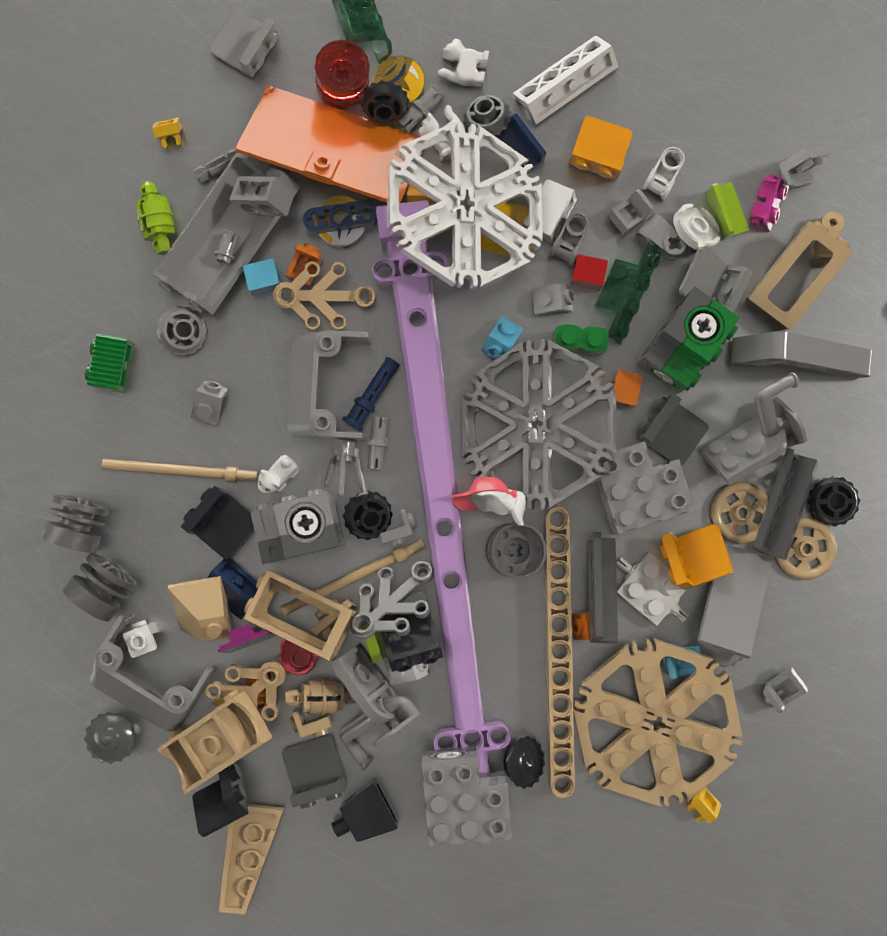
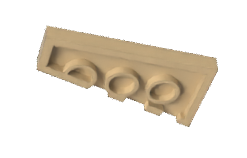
M247 804L249 814L228 824L219 912L246 914L284 807Z

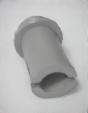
M223 230L219 248L214 251L217 262L230 265V262L234 261L233 253L240 237L238 233L233 235L234 231Z

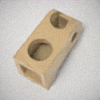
M837 212L826 213L819 220L829 229L827 234L834 239L839 236V232L844 227V218ZM813 240L809 261L827 264L832 258V252L818 241Z

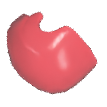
M286 639L281 641L279 662L286 672L296 676L305 675L316 667L318 655Z

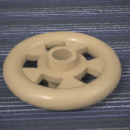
M735 482L730 486L727 485L713 499L711 505L712 523L720 528L722 537L730 542L737 544L754 542L769 502V497L761 488L748 482ZM735 494L738 500L730 506L726 499L730 495ZM748 494L753 495L757 499L754 506L745 500ZM740 508H744L746 510V516L744 518L739 516L738 512ZM728 511L731 523L724 524L721 513ZM755 512L762 513L759 524L752 522ZM737 525H747V533H737Z
M807 517L800 518L794 536L796 540L792 548H790L787 559H776L780 567L790 576L801 580H811L824 575L832 567L837 555V543L832 531L821 521ZM803 528L813 529V537L802 536ZM818 540L825 541L826 551L819 552ZM805 544L810 546V552L807 554L803 551ZM793 554L801 561L797 567L788 560ZM817 557L820 564L811 569L808 562Z

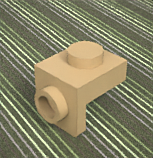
M300 707L296 708L292 712L293 717H290L292 728L295 733L299 732L300 738L313 734L314 738L322 736L329 732L328 728L333 724L330 714L305 722Z

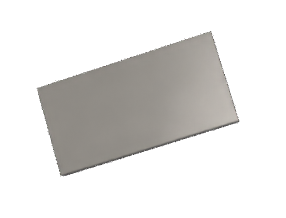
M725 543L734 570L730 575L711 581L697 642L749 659L752 655L772 559Z

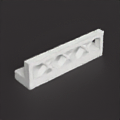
M595 35L516 90L513 95L518 102L525 106L530 120L534 124H538L618 68L612 45ZM594 47H598L596 50L589 52ZM530 92H534V93L531 94L530 96L525 97V96H526L527 94H529Z

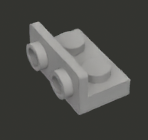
M827 145L805 148L781 162L779 166L782 170L780 174L783 181L789 187L813 182L814 178L810 170L824 163L823 158L830 155Z

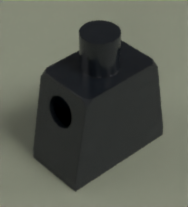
M375 777L341 803L340 811L343 817L331 823L337 837L351 831L356 842H360L396 830L399 821Z

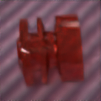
M342 39L331 41L321 48L316 56L314 66L318 95L324 103L333 108L341 110L354 108L360 103V95L364 93V88L369 87L370 64L367 54L359 45Z

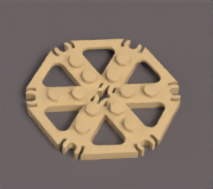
M647 638L645 639L646 648L644 650H638L636 642L632 641L631 648L633 653L630 654L627 643L587 677L581 685L590 688V690L585 687H579L578 692L587 698L582 702L574 700V706L578 709L573 707L585 767L589 766L588 772L590 775L597 770L602 772V775L597 778L598 784H602L605 789L662 807L660 804V796H662L663 802L667 807L669 806L668 799L671 795H676L679 803L683 804L682 792H685L688 802L734 763L733 759L737 758L736 752L729 750V747L732 744L741 746L742 742L735 736L741 738L743 736L732 680L728 677L725 670L719 675L714 674L715 668L719 666L718 662L710 656L653 638L655 648L652 649V643ZM670 656L693 664L696 671L666 696L660 669L661 659ZM620 666H631L639 702L602 690L601 685L603 681ZM718 694L724 698L728 724L725 728L721 729L688 718L693 711L712 695ZM658 717H661L665 725H658L657 729H655L653 723L649 720H657ZM598 718L628 728L600 753L593 750L588 730V723L591 719ZM676 744L711 755L714 758L713 765L695 781H685L682 777ZM649 750L656 781L655 787L651 790H645L624 783L620 779L621 773Z

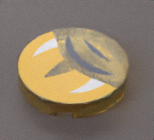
M402 55L393 56L383 61L376 70L374 82L378 83L383 80L385 82L392 81L395 85H401L402 90L407 92V98L410 100L409 107L415 99L419 100L423 95L425 88L424 71L419 63L412 58Z

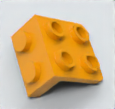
M586 116L568 164L574 165L580 170L597 173L607 179L617 180L625 162L624 158L633 135L632 131L591 116Z
M712 524L676 537L671 532L661 536L663 544L660 545L663 557L665 560H669L671 569H668L669 577L672 583L677 584L680 588L687 590L733 573L734 569L720 528L717 525Z

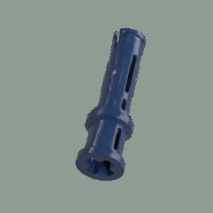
M388 356L385 358V361L372 378L362 396L354 399V406L347 416H343L342 421L359 432L363 430L362 425L367 417L375 411L374 404L396 370L400 367L398 362ZM381 380L380 384L378 385V387H377L376 390L374 391L375 387L377 386V384H378L379 381Z

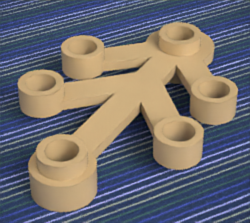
M314 261L306 263L304 270L291 283H280L273 291L275 303L281 308H292L304 320L306 327L311 330L317 329L320 326V318L316 314H310L299 301H311L330 320L331 326L334 329L341 330L346 326L345 317L337 314L325 301H356L358 305L368 307L375 300V292L368 286H360L356 291L326 290L337 278L345 275L346 266L342 262H334L330 267V271L311 290L299 289L310 277H316L320 273V266ZM310 264L316 265L317 272L315 274L308 273L307 267ZM339 264L343 267V272L340 275L334 273L333 268L335 265ZM284 290L290 291L291 298L289 300L281 298V293ZM362 291H366L369 294V298L366 301H362L359 298ZM310 317L317 319V324L313 327L307 323ZM336 317L343 319V324L340 327L335 326L333 323Z
M268 661L261 668L241 667L238 664H231L225 671V677L228 681L236 682L240 677L258 680L251 686L221 684L218 681H212L206 687L205 693L208 698L217 699L220 695L227 696L236 689L239 693L246 691L257 708L258 694L266 687V705L263 707L261 715L264 720L273 721L279 712L276 705L277 687L285 679V669L276 661ZM230 669L237 670L238 676H231ZM267 672H274L276 674V678H268ZM210 687H217L219 693L213 694L210 691ZM266 709H273L274 715H268Z

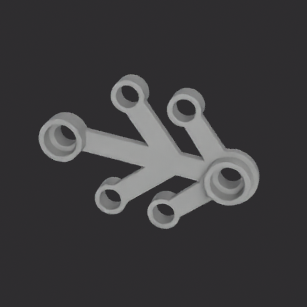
M426 561L416 562L411 569L412 576L391 595L390 587L395 576L390 567H382L378 571L380 581L379 603L371 613L370 601L375 597L373 586L363 584L358 589L360 609L359 614L352 619L350 624L352 634L358 639H368L375 632H395L398 636L407 635L410 632V625L407 619L398 618L395 621H381L380 619L386 614H415L420 619L426 618L429 615V605L424 600H419L415 603L399 602L419 584H427L432 580V566ZM390 573L388 578H382L383 574ZM420 573H427L425 577H418ZM365 590L371 591L369 595H362ZM421 606L426 607L425 611L423 612L417 611V609ZM363 624L369 625L367 629L360 630ZM400 624L406 625V628L403 630L397 629Z

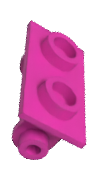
M781 174L778 180L774 175H767V178L763 179L758 198L766 199V202L756 201L750 216L753 226L760 227L761 224H765L768 232H770L772 224L777 223L780 215V208H778L780 201L785 200L788 192V184L783 181Z

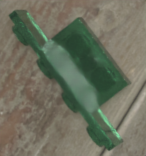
M331 0L347 44L370 42L378 64L385 63L392 53V43L387 37L383 26V19L378 13L374 0Z
M647 243L638 265L615 259L595 304L600 310L616 314L608 336L615 344L621 345L623 339L627 337L631 320L639 310L642 295L649 288L650 277L654 268L659 265L661 252L654 243Z

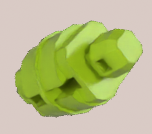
M148 181L141 184L142 198L135 201L137 223L140 226L144 240L152 241L155 252L164 255L170 250L168 238L175 235L174 216L167 201V196L158 195L156 185Z

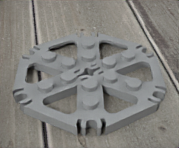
M540 339V348L538 350L534 349L533 341L527 340V343L522 341L474 375L482 379L480 381L471 378L470 382L476 385V391L473 393L464 391L465 396L472 398V401L462 397V457L465 458V464L476 463L475 470L471 471L470 474L472 476L480 475L479 477L496 478V468L523 451V489L521 492L525 495V509L534 510V503L537 499L541 502V509H553L603 478L594 470L607 473L608 470L601 466V460L607 458L613 461L614 456L605 452L606 449H610L613 453L617 454L616 390L613 389L614 385L612 383H607L605 386L600 384L601 379L607 373L604 371L597 372L603 368L550 340L547 343L544 339ZM563 359L583 371V378L552 398L551 366L554 360ZM517 361L523 362V401L497 387L495 384L496 375ZM595 404H601L604 407L605 435L600 441H594L565 425V423ZM483 409L510 425L481 445L477 444L475 440V416L479 410ZM537 418L543 422V427H539L538 432L536 428H532V423H535ZM552 449L584 468L583 476L562 490H556L552 486Z

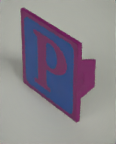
M247 624L231 630L230 643L219 646L220 649L217 651L219 653H232L278 635L266 629L261 631L257 626L251 628Z

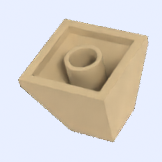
M221 576L168 585V591L181 631L204 642L230 637L233 618Z

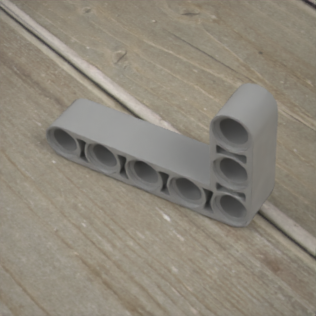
M767 332L732 338L730 365L752 367L780 363L848 377L864 378L870 377L872 350L789 332Z

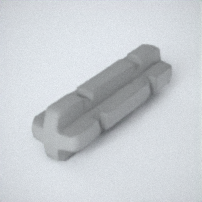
M235 148L228 151L226 156L222 154L206 162V166L203 167L201 165L195 168L193 171L197 180L202 183L208 180L209 176L212 175L214 177L222 173L236 154Z

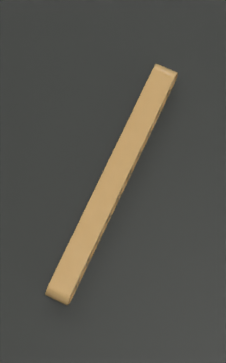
M555 507L547 510L543 518L544 540L547 548V556L544 562L548 783L553 794L558 798L564 799L571 796L575 789L570 518L565 509ZM555 511L559 512L563 517L562 524L557 527L553 526L550 522V515ZM554 538H560L563 542V549L558 553L553 552L550 547V543ZM555 564L562 565L564 569V574L558 579L553 578L551 575V568ZM558 590L562 591L564 601L559 605H554L551 600L552 594ZM557 617H562L565 621V626L560 631H554L552 628V621ZM557 644L565 646V653L561 657H554L552 654V649ZM560 670L566 673L564 682L554 683V673ZM559 697L565 698L566 706L561 710L554 709L553 703L555 699ZM559 724L567 726V731L563 736L554 735V728ZM559 751L567 752V759L562 763L554 761V757ZM559 778H566L568 780V784L564 789L555 788V782Z

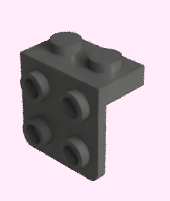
M672 393L667 398L663 396L656 404L654 409L657 412L652 419L648 417L639 429L642 433L638 439L645 442L646 445L670 462L679 459L682 466L706 434L709 426L702 419L680 405L679 403L682 399Z
M326 735L283 750L282 757L293 790L290 795L292 807L300 805L301 809L315 805V800L326 797V801H330L342 796L341 792L345 791L347 784L332 736Z

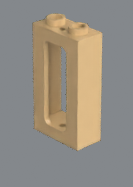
M817 220L815 223L809 221L804 225L747 297L789 330L793 328L853 254L848 250L851 246L839 236L836 239L832 238L827 234L829 229ZM816 240L832 252V258L790 310L784 312L769 301L768 295L811 241Z
M267 570L266 574L260 576L256 584L258 590L254 598H250L245 606L244 612L246 615L244 619L329 661H335L350 630L351 621L358 612ZM281 590L337 617V621L327 641L325 642L270 615L267 609L274 594Z

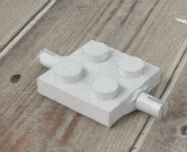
M647 552L640 562L633 566L624 560L622 556L617 559L616 566L626 574L623 583L617 589L618 596L654 626H658L669 613H673L681 622L687 619L685 617H688L689 613L678 605L680 597L686 590L672 583L667 566L650 552Z

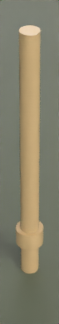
M103 459L101 464L102 469L225 479V482L237 483V480L257 482L259 475L258 471L238 470V467L229 466L226 469L113 459Z
M422 539L405 547L401 545L393 549V553L313 591L325 597L379 571L382 567L390 566L396 562L400 564L408 560V556L425 549L426 546ZM296 598L280 607L283 614L287 615L308 605V603Z

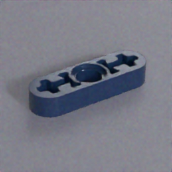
M369 200L314 207L308 209L303 215L305 228L313 234L368 227L374 225L377 221L376 205ZM363 208H368L370 212H374L370 214V219H365L363 215L356 216L357 221L353 222L351 209H355V214L363 213ZM337 211H345L348 214V220L345 223L338 224L334 221L333 217ZM325 213H329L331 225L327 226L326 220L319 221L316 227H313L312 223H308V221L313 219V215H317L318 219H326Z

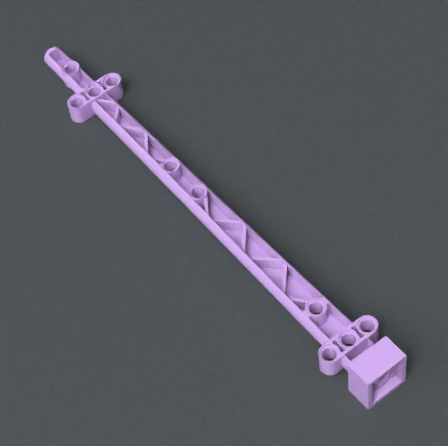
M429 200L399 204V212L402 216L408 217L429 207ZM387 205L376 207L380 242L382 250L387 249L388 258L377 260L373 265L372 272L375 281L379 285L393 287L455 726L441 728L435 733L434 748L438 750L476 746L478 773H490L488 751L505 748L510 742V732L508 726L502 721L484 722L460 510L453 504L451 496L458 493L433 280H439L440 278L401 253V250L409 247V245L406 244L402 248H397V243L403 240V237L398 233L390 236V231L396 225L390 226L387 229ZM433 237L420 243V250L423 254L434 261H441L444 267H448V259L443 253L429 252L428 244L433 243ZM407 264H414L418 267L417 272L412 275L406 274L403 269ZM388 267L392 270V273L387 278H381L378 276L379 269ZM414 315H421L425 322L423 325L415 327L410 323V319ZM439 522H450L452 531L449 535L442 536L437 532ZM450 573L457 575L459 578L458 584L453 588H449L444 584V577ZM495 729H501L505 732V736L502 740L496 741L491 738V733ZM468 733H476L479 736L478 741L474 744L467 743L464 738ZM443 736H449L453 743L446 748L440 746L438 740ZM490 841V842H479V844H487V843H491L492 841Z

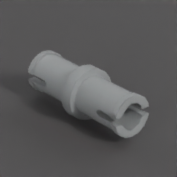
M435 84L419 100L415 99L412 102L413 106L397 121L400 126L403 125L402 128L409 133L423 117L427 118L429 111L445 97L442 91L438 92L440 89Z
M372 416L370 440H367V445H370L368 469L383 470L384 452L385 447H388L386 432L389 418Z

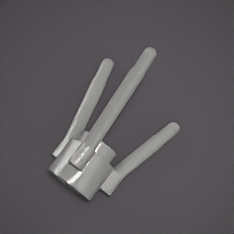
M335 440L334 448H331V458L324 487H329L335 461L340 462L339 497H342L344 494L346 463L352 462V458H354L361 493L366 492L360 462V449L355 448V441Z

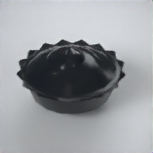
M381 80L378 83L372 82L369 87L364 88V93L360 95L361 101L359 104L363 112L373 122L380 125L394 124L409 109L408 104L410 100L407 98V92L402 90L401 85H395L392 81L385 82Z
M831 476L830 478H822L820 482L814 484V489L809 492L808 504L810 505V512L815 515L816 520L822 521L824 525H832L834 527L839 524L845 525L848 520L854 519L855 513L859 511L858 505L861 500L858 497V490L854 488L852 482L847 481L844 477Z
M369 490L364 493L358 492L344 506L345 513L342 516L345 520L344 526L349 529L350 534L355 535L358 539L364 538L369 540L371 538H378L380 533L386 532L387 527L391 524V517L393 515L391 504L387 502L386 497L381 496L378 492L372 493Z
M529 736L519 737L505 751L503 758L504 770L516 787L520 786L523 789L526 787L532 788L534 783L539 782V777L544 774L543 767L545 761L543 758L545 753L541 750V744L537 743L535 738H530Z

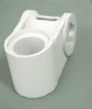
M676 147L667 148L662 153L656 166L651 170L642 189H648L661 196V200L664 201L684 163L685 157L683 152ZM665 158H674L677 166H668Z

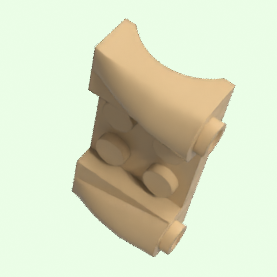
M236 689L223 698L225 700L223 705L184 731H182L181 727L167 736L168 742L157 748L159 753L168 757L177 767L182 779V790L185 794L272 738L263 718L246 691L239 693Z

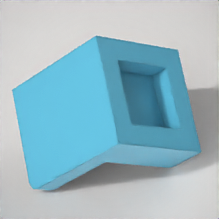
M273 258L243 266L248 290L252 296L274 291L275 287L281 283L277 264Z

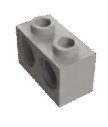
M238 176L229 200L249 215L287 216L295 192L277 177Z

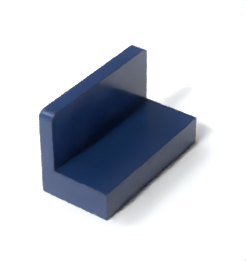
M515 112L511 115V122L508 123L507 129L502 130L500 135L494 136L529 160L525 165L532 164L533 168L527 172L528 174L544 162L546 151Z
M223 559L210 572L207 578L221 576L230 611L241 620L246 615L244 609L250 598H254L258 590L256 588L257 581L231 559Z

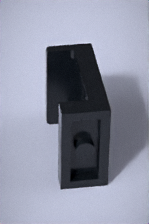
M424 590L407 595L399 603H415L419 600H424L428 603ZM421 606L417 609V611L423 612L425 611L426 607ZM431 612L423 619L417 618L415 614H386L380 619L381 621H395L398 618H405L410 625V632L405 636H398L395 632H381L392 672H404L410 670L412 666L422 663L432 664L438 661L439 658H443ZM400 624L397 629L403 630L406 628V625Z

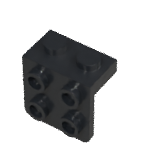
M214 486L213 488H208L200 497L201 502L196 508L190 509L183 518L185 522L180 527L187 533L199 537L223 559H230L254 531L250 511L223 488Z
M236 763L218 773V781L197 791L192 796L197 830L202 837H206L249 814L246 802L247 795L242 783V773Z

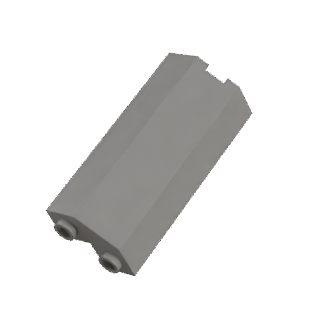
M237 152L153 273L155 277L160 279L158 285L170 293L175 290L189 299L190 303L188 305L201 314L204 310L212 315L215 313L243 272V266L248 265L281 217L249 215L231 202L229 199L237 177H277L292 189L295 195L300 189V186L283 171L270 167L264 161ZM225 229L234 231L233 235L235 233L240 235L233 253L234 261H231L230 265L217 262L214 251L219 248L223 230Z

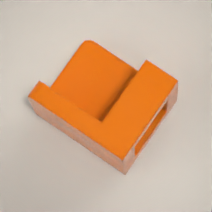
M618 369L614 373L612 383H614L613 389L616 390V402L627 404L628 408L636 407L643 375Z

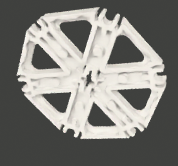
M453 122L402 145L396 155L403 162L400 163L393 159L387 169V229L390 226L396 225L390 231V236L396 233L402 235L403 240L397 243V248H402L406 244L409 245V247L401 250L402 254L452 287L456 284L457 288H461L464 284L463 279H468L470 289H474L477 284L479 289L531 262L530 260L535 255L529 251L528 247L537 250L543 241L542 183L533 186L540 178L539 176L535 178L528 177L527 172L533 168V165H525L529 161L527 158L481 126L476 128L475 124H471L468 128V133H465L462 130V122H458L455 129ZM439 143H447L451 148V177L420 157V152ZM483 147L504 160L508 165V170L480 183L479 148ZM402 183L410 184L435 201L436 204L408 217L402 216L399 212V185ZM515 197H525L529 208L528 229H525L495 207ZM464 199L467 200L468 205L472 206L467 211V214L465 206L460 205ZM452 228V265L450 267H443L421 252L420 243ZM481 233L508 251L510 255L508 262L490 271L481 269Z

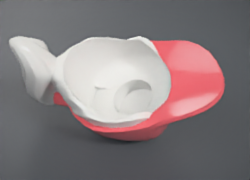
M475 478L469 491L451 496L453 504L460 510H479L483 513L490 511L498 515H508L511 513L516 524L519 526L524 525L525 495L521 491L508 489L506 484L498 478Z

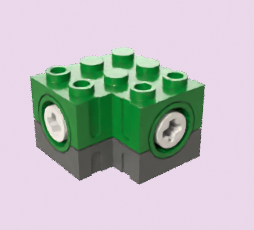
M694 287L678 302L635 365L649 375L654 376L655 379L677 394L683 390L688 391L700 380L702 375L699 371L703 370L705 366H709L711 362L714 363L723 351L720 347L721 344L723 345L726 340L729 341L736 333L738 327L735 324L740 317L717 301H712L710 296Z

